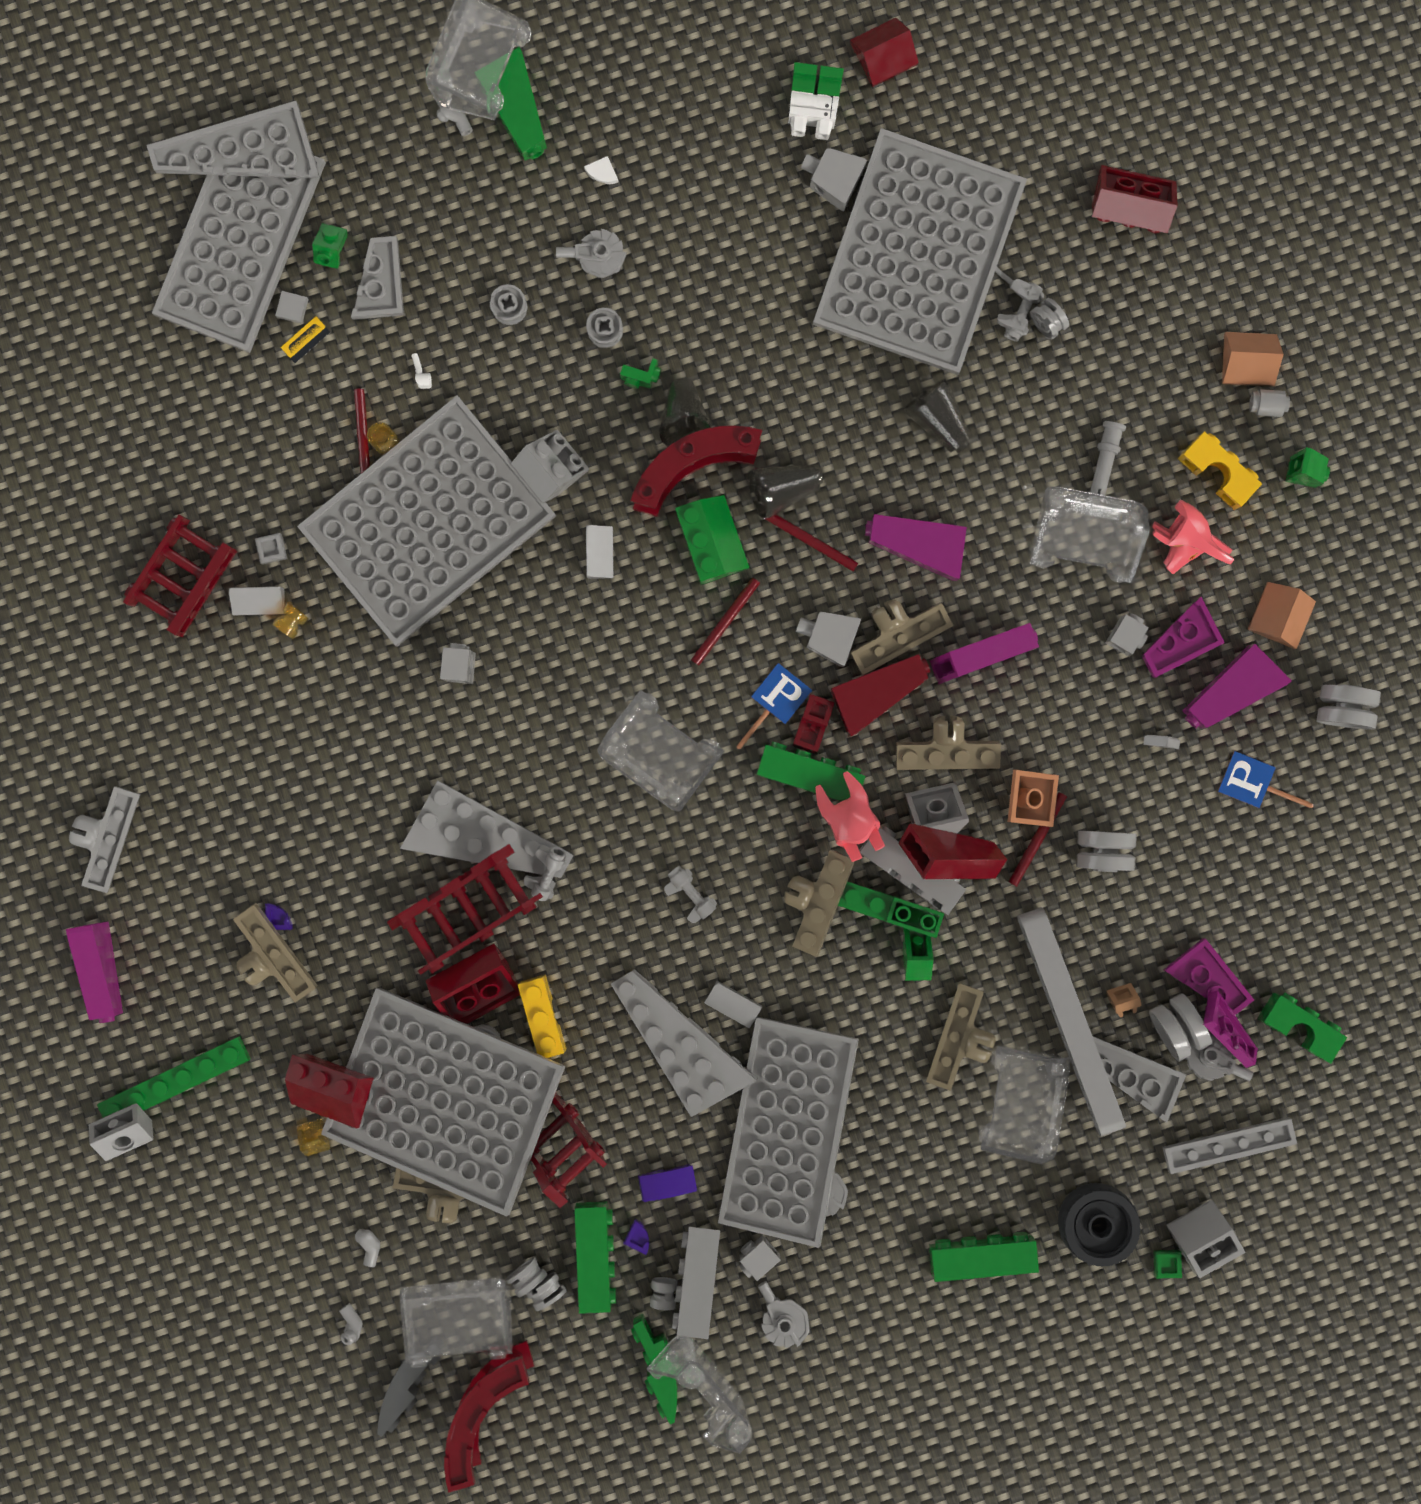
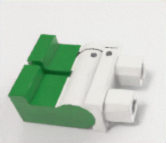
M794 62L788 121L791 124V135L805 136L806 126L816 127L815 138L828 140L831 130L835 126L844 68L821 66L816 95L814 94L818 65Z

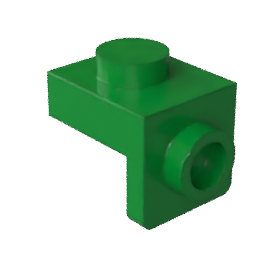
M324 223L321 224L312 244L314 263L336 269L339 268L340 252L347 239V229Z
M652 358L648 372L623 364L620 372L621 380L624 381L625 385L638 389L639 386L651 389L652 383L658 382L661 368L658 367V359Z

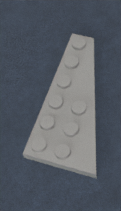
M297 101L147 145L152 166L156 173L320 178Z
M437 781L400 849L480 863L491 854L510 844L515 852L506 858L510 869L543 875L546 866L535 856V852L541 845L549 848L559 846L441 781ZM564 850L567 856L566 868L562 869L561 872L556 871L553 877L562 878L574 856L572 853Z
M635 969L611 983L691 1117L757 1081V1076L752 1072H748L740 1065V1061L734 1056L731 1057L723 1050L715 1039L691 1018H687L682 1014L674 1003L666 1000L658 992V989Z

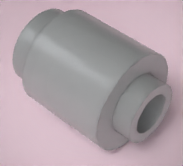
M1259 389L1258 392L1252 391L1249 411L1259 416L1282 417L1284 412L1289 410L1290 397L1286 396L1285 391Z

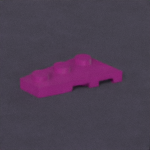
M1199 597L1142 654L1153 678L1225 643L1202 597Z
M1202 938L1163 969L1206 999H1208L1209 993L1218 990L1235 1015L1254 1001L1253 997L1205 938Z
M1217 990L1209 993L1207 1005L1205 1006L1206 1011L1203 1025L1246 1068L1256 1065L1258 1048L1220 992Z

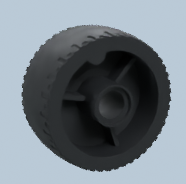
M1090 1183L1077 1187L1066 1196L1058 1214L1060 1235L1067 1248L1078 1259L1093 1266L1103 1267L1118 1264L1129 1257L1138 1244L1141 1230L1138 1213L1127 1196L1112 1186L1102 1183ZM1096 1218H1103V1222L1100 1227H1092V1222Z

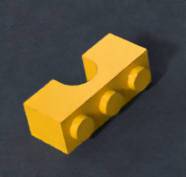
M1204 431L1177 459L1196 476L1202 473L1208 466L1220 469L1224 476V482L1216 494L1233 510H1236L1244 505L1262 483L1258 480L1259 477L1253 470L1245 468L1239 463L1240 460L1237 455L1231 451H1226L1219 445L1220 441L1216 436L1211 433L1207 434Z
M546 974L521 981L518 984L537 1054L546 1058L564 1054L566 1045L560 1024L557 1023L553 1011L552 995Z

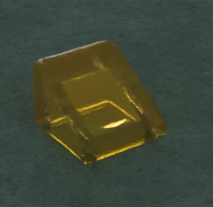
M322 1119L296 1127L300 1151L305 1156L330 1149L328 1137L321 1135L324 1127Z

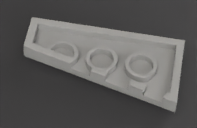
M1093 1036L1109 1081L1167 1123L1186 1074Z

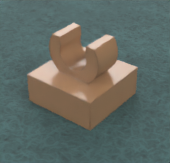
M1131 983L1106 991L1108 1000L1120 1018L1123 1017L1124 1011L1131 1009L1133 1013H1136L1137 1007L1141 1006L1140 997Z

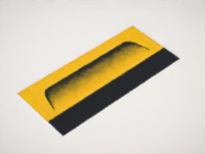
M316 316L281 348L296 363L324 339L330 331Z

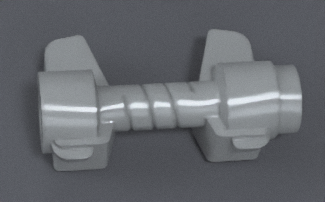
M1016 279L1011 286V289L1023 299L1017 314H998L997 323L1006 328L1004 336L1016 342L1019 341L1022 335H1027L1029 331L1026 317L1032 303L1038 304L1044 298L1043 289L1039 285Z
M541 845L535 852V856L546 866L543 876L531 877L526 875L524 884L532 889L531 894L533 897L541 893L543 897L539 901H546L553 898V889L556 883L552 879L556 871L561 872L562 869L566 868L567 856L566 852L560 847L549 848Z
M678 865L667 875L671 882L665 886L664 891L669 896L683 890L695 904L687 920L691 923H696L701 918L705 919L716 909L717 902L709 896L703 898L691 884L693 880L692 872L689 869L684 870V868L682 869Z

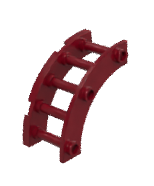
M718 426L700 430L679 439L662 451L642 474L630 500L634 502L633 510L658 517L663 503L674 487L682 479L705 468V466L716 463H740L754 466L761 443L762 430L745 426Z
M510 844L491 854L463 875L458 876L439 888L438 891L428 896L429 902L425 897L387 922L392 931L399 926L403 930L406 929L428 964L418 970L420 975L427 970L431 974L445 966L442 961L478 938L483 942L494 935L492 929L520 911L525 915L537 907L535 902L543 897L542 894L539 893L529 899L507 865L509 862L506 858L515 853ZM491 868L500 872L519 902L520 906L514 910H509L488 877L490 876L488 870ZM474 879L477 883L480 882L501 915V918L488 926L485 925L465 893V885ZM449 895L457 898L477 930L476 934L463 942L460 941L440 909V901ZM425 910L428 914H432L452 946L451 950L438 958L415 924L417 922L415 917Z
M556 1092L552 1103L561 1114L540 1133L530 1161L536 1167L533 1174L542 1192L561 1208L568 1202L564 1193L566 1185L593 1160L597 1161L603 1168L607 1163L603 1156L605 1150L597 1141L593 1140L584 1125L577 1118L579 1115L578 1110L571 1103L566 1104ZM568 1122L577 1135L550 1161H545L539 1153L541 1151L540 1147ZM583 1145L586 1153L557 1178L554 1175L557 1172L556 1169Z
M528 1340L515 1344L493 1357L480 1369L465 1390L446 1440L444 1470L448 1493L475 1484L473 1467L482 1464L479 1450V1430L487 1412L497 1401L509 1393L529 1385L530 1380L526 1369L534 1367L535 1364Z

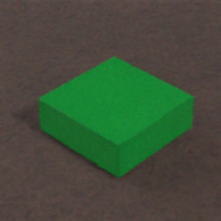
M1153 1250L1154 1277L1156 1279L1182 1278V1255L1180 1250Z

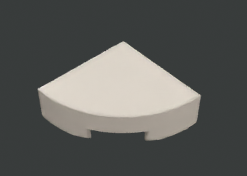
M608 156L584 166L590 178L605 184L618 183V178Z

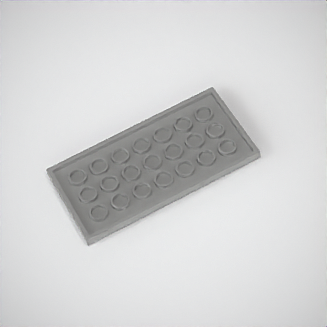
M314 156L319 176H321L326 162L324 159ZM207 175L152 314L250 353L320 178Z
M761 1017L756 1018L746 1070L752 1072L758 1079L742 1090L718 1223L817 1248L821 1246L859 1041L858 1038Z

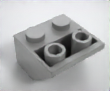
M558 430L526 445L511 463L542 503L561 494L589 471L582 458Z
M1209 1200L1167 1224L1189 1267L1199 1278L1246 1253L1233 1229L1213 1200Z

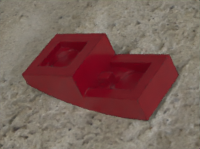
M810 694L792 745L793 747L813 754L818 753L835 702Z

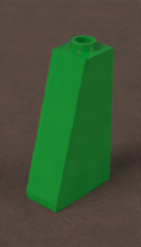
M520 47L477 71L475 76L478 84L526 161L530 158L536 159L541 156L547 146Z

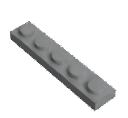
M1285 1117L1162 1148L1168 1172L1174 1174L1296 1145L1297 1140L1292 1119Z

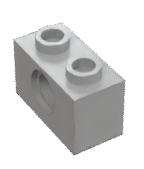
M450 643V648L443 647L440 679L447 682L473 684L476 653L469 650L470 647L465 644Z
M137 1103L89 1124V1144L105 1161L153 1140L152 1120Z

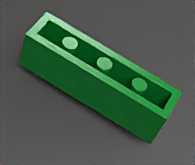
M772 742L771 746L765 745L756 773L758 776L816 793L815 787L821 785L829 798L839 801L850 798V792L843 776L844 772L848 771L862 786L865 780V775L860 774L861 769L850 765H846L845 769L835 766L836 761L821 757V761L810 759L811 753L798 749L796 754L786 751L787 746Z
M607 1201L579 1202L575 1205L579 1314L611 1312L612 1304H616V1287H611V1278L615 1277V1261H610L609 1252L614 1251V1236L609 1235L608 1225H613V1210L608 1209Z
M1027 1232L1013 1233V1237L993 1234L988 1235L987 1239L977 1240L976 1237H963L959 1242L939 1239L935 1241V1244H929L931 1274L934 1282L1039 1273L1036 1240Z

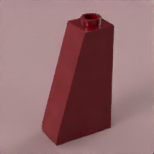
M918 654L830 689L848 737L856 735L928 679L927 673H930V668L925 658L921 659Z
M909 824L898 843L923 879H996L1007 861V858L995 842L917 824Z

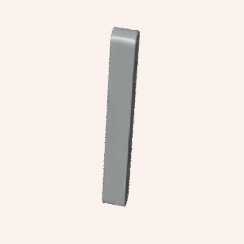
M1043 907L1018 915L1017 919L1098 1134L1102 1137L1126 1128L1112 1086Z

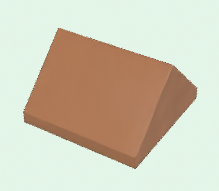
M1225 332L1222 384L1275 386L1284 355L1277 334Z
M1267 582L1248 630L1290 648L1297 649L1316 601L1301 589Z
M1013 770L1007 822L1053 827L1059 775Z

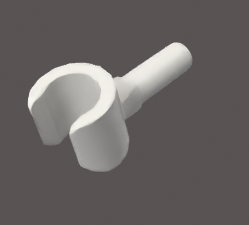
M412 354L416 369L415 380L418 387L421 389L431 388V374L423 373L418 354Z

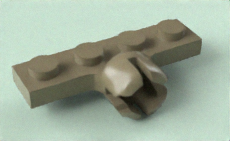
M895 599L884 603L890 616L884 607H880V605L872 611V617L879 629V635L850 651L861 675L872 671L952 627L953 624L943 604L939 602L910 618L906 615L901 603Z
M950 715L948 729V721H945V716H939L933 721V738L931 741L896 742V769H999L1001 743L1000 741H966L964 739L965 723L962 718Z
M830 850L819 879L816 882L801 876H795L790 880L787 887L798 892L792 890L789 892L785 891L784 901L787 905L797 908L804 913L792 947L815 957L819 955L855 861H851L849 856Z
M257 903L233 919L253 948L252 951L241 957L236 964L240 975L253 968L247 974L248 976L244 978L248 984L257 985L267 977L274 976L295 1003L317 988L316 982Z
M959 983L926 1080L927 1083L951 1091L963 1058H970L981 1063H985L990 1059L992 1051L979 1047L978 1044L993 1048L995 1036L993 1033L979 1029L974 1025L984 991Z
M396 1168L393 1189L427 1194L426 1217L428 1220L439 1221L442 1207H444L442 1223H453L457 1220L459 1203L462 1199L466 1198Z

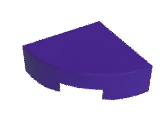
M271 903L265 904V915L276 930L293 929L292 921L283 908Z
M634 1219L623 1244L647 1255L649 1249L648 1232L639 1220Z

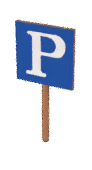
M778 663L751 696L766 710L738 743L737 749L743 747L769 713L786 724L812 692V689Z
M1236 751L1233 752L1218 792L1257 808H1260L1266 791L1309 808L1314 806L1313 803L1269 786L1276 767Z

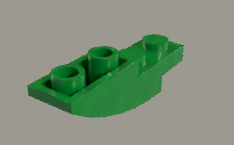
M848 881L838 904L840 907L937 938L944 913Z
M641 1314L634 1318L631 1332L637 1343L641 1342L645 1349L642 1353L649 1367L653 1366L647 1369L645 1384L651 1395L655 1394L659 1402L656 1406L662 1418L666 1417L671 1425L675 1423L678 1389L674 1358L664 1332L654 1337L644 1314Z

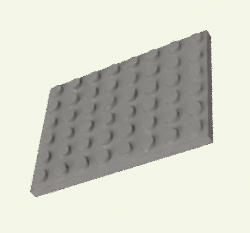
M881 128L813 325L959 375L1027 179Z
M455 396L297 527L392 643L398 647L555 518L556 514L546 502L542 503L511 465L512 461L462 400Z
M376 988L346 1068L374 1078L360 1127L356 1129L327 1118L321 1135L504 1216L510 1215L565 1065L456 1019L442 1015L437 1011L387 990Z

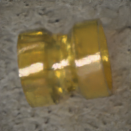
M375 423L367 431L369 443L382 455H385L399 443L398 436L385 423Z
M287 603L283 608L285 615L277 617L272 625L294 639L298 634L299 627L297 625H304L309 618Z

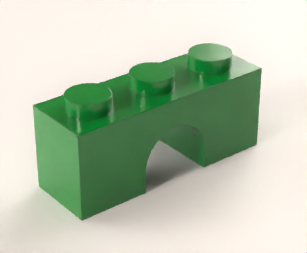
M1284 992L1281 996L1273 993L1257 1019L1286 1036L1294 1025L1303 1023L1307 1035L1301 1047L1331 1064L1348 1038L1340 1033L1342 1028L1329 1020L1326 1023L1318 1019L1320 1014L1307 1006L1303 1010L1296 1005L1298 1000Z

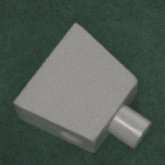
M827 148L821 160L807 154L801 169L813 174L810 188L844 212L865 169L867 160Z
M819 612L816 622L801 617L796 632L810 637L806 648L834 664L844 667L861 619Z

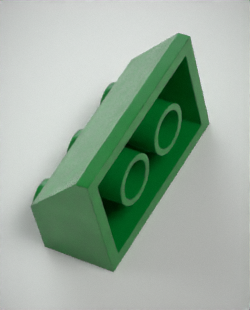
M724 495L700 499L675 508L701 585L749 569Z

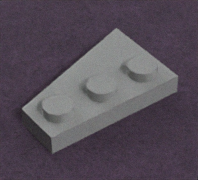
M397 236L370 238L363 266L364 272L361 284L358 287L357 300L351 318L354 320L404 315L398 238Z

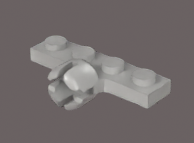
M114 786L103 819L80 815L74 820L72 827L87 832L70 831L69 842L91 851V858L81 886L104 893L109 892L141 795L140 793Z

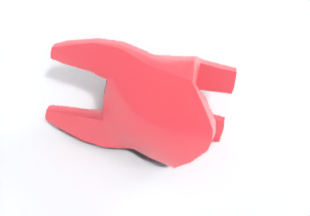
M1180 500L1174 507L1180 514L1169 529L1156 521L1152 525L1154 529L1152 532L1153 536L1164 544L1171 546L1163 563L1172 574H1175L1181 567L1204 552L1227 564H1231L1234 561V558L1229 555L1232 549L1211 534L1208 521L1204 515L1193 505L1183 500Z
M847 771L843 773L850 792V798L834 805L821 785L815 788L819 811L825 821L831 826L836 844L845 848L851 861L854 862L862 858L857 844L864 843L869 839L875 851L885 847V844L879 833L880 822L870 809L867 793L859 781Z

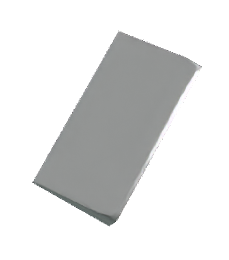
M586 525V566L588 579L614 578L612 526Z
M282 587L229 588L232 615L285 614V591Z
M719 981L715 982L704 1002L706 1005L747 1028L751 1027L762 1009V1005Z

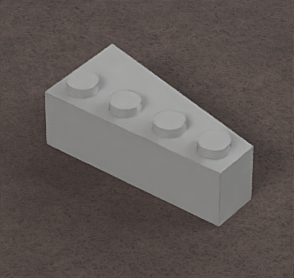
M883 826L882 829L879 828V833L885 847L875 851L869 839L864 842L859 849L863 856L947 915H949L966 891L964 887L958 884L960 879H923L898 844L899 841L894 839L897 834L886 826Z
M689 1227L688 1232H683L681 1248H686L685 1259L680 1258L678 1275H683L682 1286L677 1285L675 1302H680L679 1313H674L672 1329L677 1330V1336L709 1338L720 1230Z

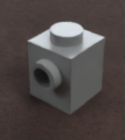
M1123 615L1118 620L1105 643L1126 656L1132 655L1136 648L1140 649L1146 642L1148 636L1145 633L1149 627L1143 624L1144 620L1137 615Z
M761 1235L755 1242L750 1240L740 1250L741 1264L739 1267L747 1277L753 1276L756 1281L781 1261L779 1252L764 1235Z

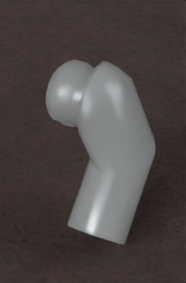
M443 104L437 110V118L441 122H447L448 120L455 122L462 136L469 135L473 131L462 109L450 104Z
M359 1229L355 1234V1240L366 1251L363 1265L375 1267L380 1250V1241L372 1231Z
M348 1303L339 1310L347 1322L344 1333L341 1335V1340L345 1345H351L359 1339L363 1325L359 1315L352 1305Z

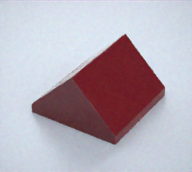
M896 17L850 40V44L872 87L919 64L910 29Z

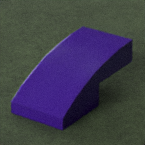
M690 1164L669 1170L661 1169L638 1176L643 1202L671 1198L697 1191L693 1165Z

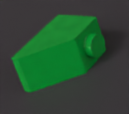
M1304 448L1290 456L1285 482L1314 488L1324 484L1330 474V467L1327 466L1329 458L1312 448Z
M903 928L905 981L931 980L934 962L931 936Z

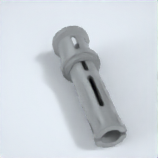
M1103 422L1105 429L1102 441L1097 446L1100 454L1090 494L1088 495L1090 500L1096 499L1098 502H1104L1114 458L1121 450L1119 443L1122 432L1126 430V426L1120 423Z

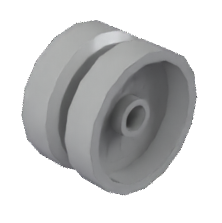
M1321 685L1320 699L1325 703L1336 706L1318 708L1317 722L1346 728L1376 729L1378 716L1374 712L1361 709L1378 707L1381 692L1352 685Z
M1078 831L1077 844L1081 847H1092L1094 852L1078 853L1076 867L1093 869V871L1100 872L1135 871L1136 857L1131 854H1121L1119 849L1135 848L1137 834Z
M1181 993L1170 999V1010L1161 1004L1149 1010L1150 1018L1157 1033L1177 1061L1180 1062L1191 1056L1190 1044L1198 1050H1202L1212 1044L1210 1034L1203 1025L1201 1016L1184 994Z

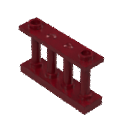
M178 515L177 518H173L166 528L168 532L136 582L131 583L124 593L126 597L123 600V603L133 607L140 602L167 619L170 625L166 630L179 637L184 636L237 553L236 549L224 542L220 546H214L186 528L190 520L181 515ZM180 536L210 555L211 561L207 567L201 568L172 550ZM166 558L196 576L197 583L193 589H185L158 571ZM152 580L182 598L183 604L179 611L173 612L144 593Z

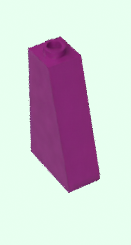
M877 514L873 515L871 521L867 520L865 536H869V544L949 580L957 581L960 579L967 527Z
M1028 623L950 651L929 661L939 685L1038 648V636L1031 624Z
M1256 644L1248 645L1182 711L1187 715L1185 717L1186 721L1194 728H1208L1288 685L1292 680Z
M109 921L66 929L89 1020L98 1019L99 1023L115 1021V1016L122 1014L123 1009Z

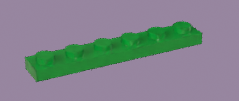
M239 1036L96 1105L103 1118L136 1103L144 1111L251 1060Z

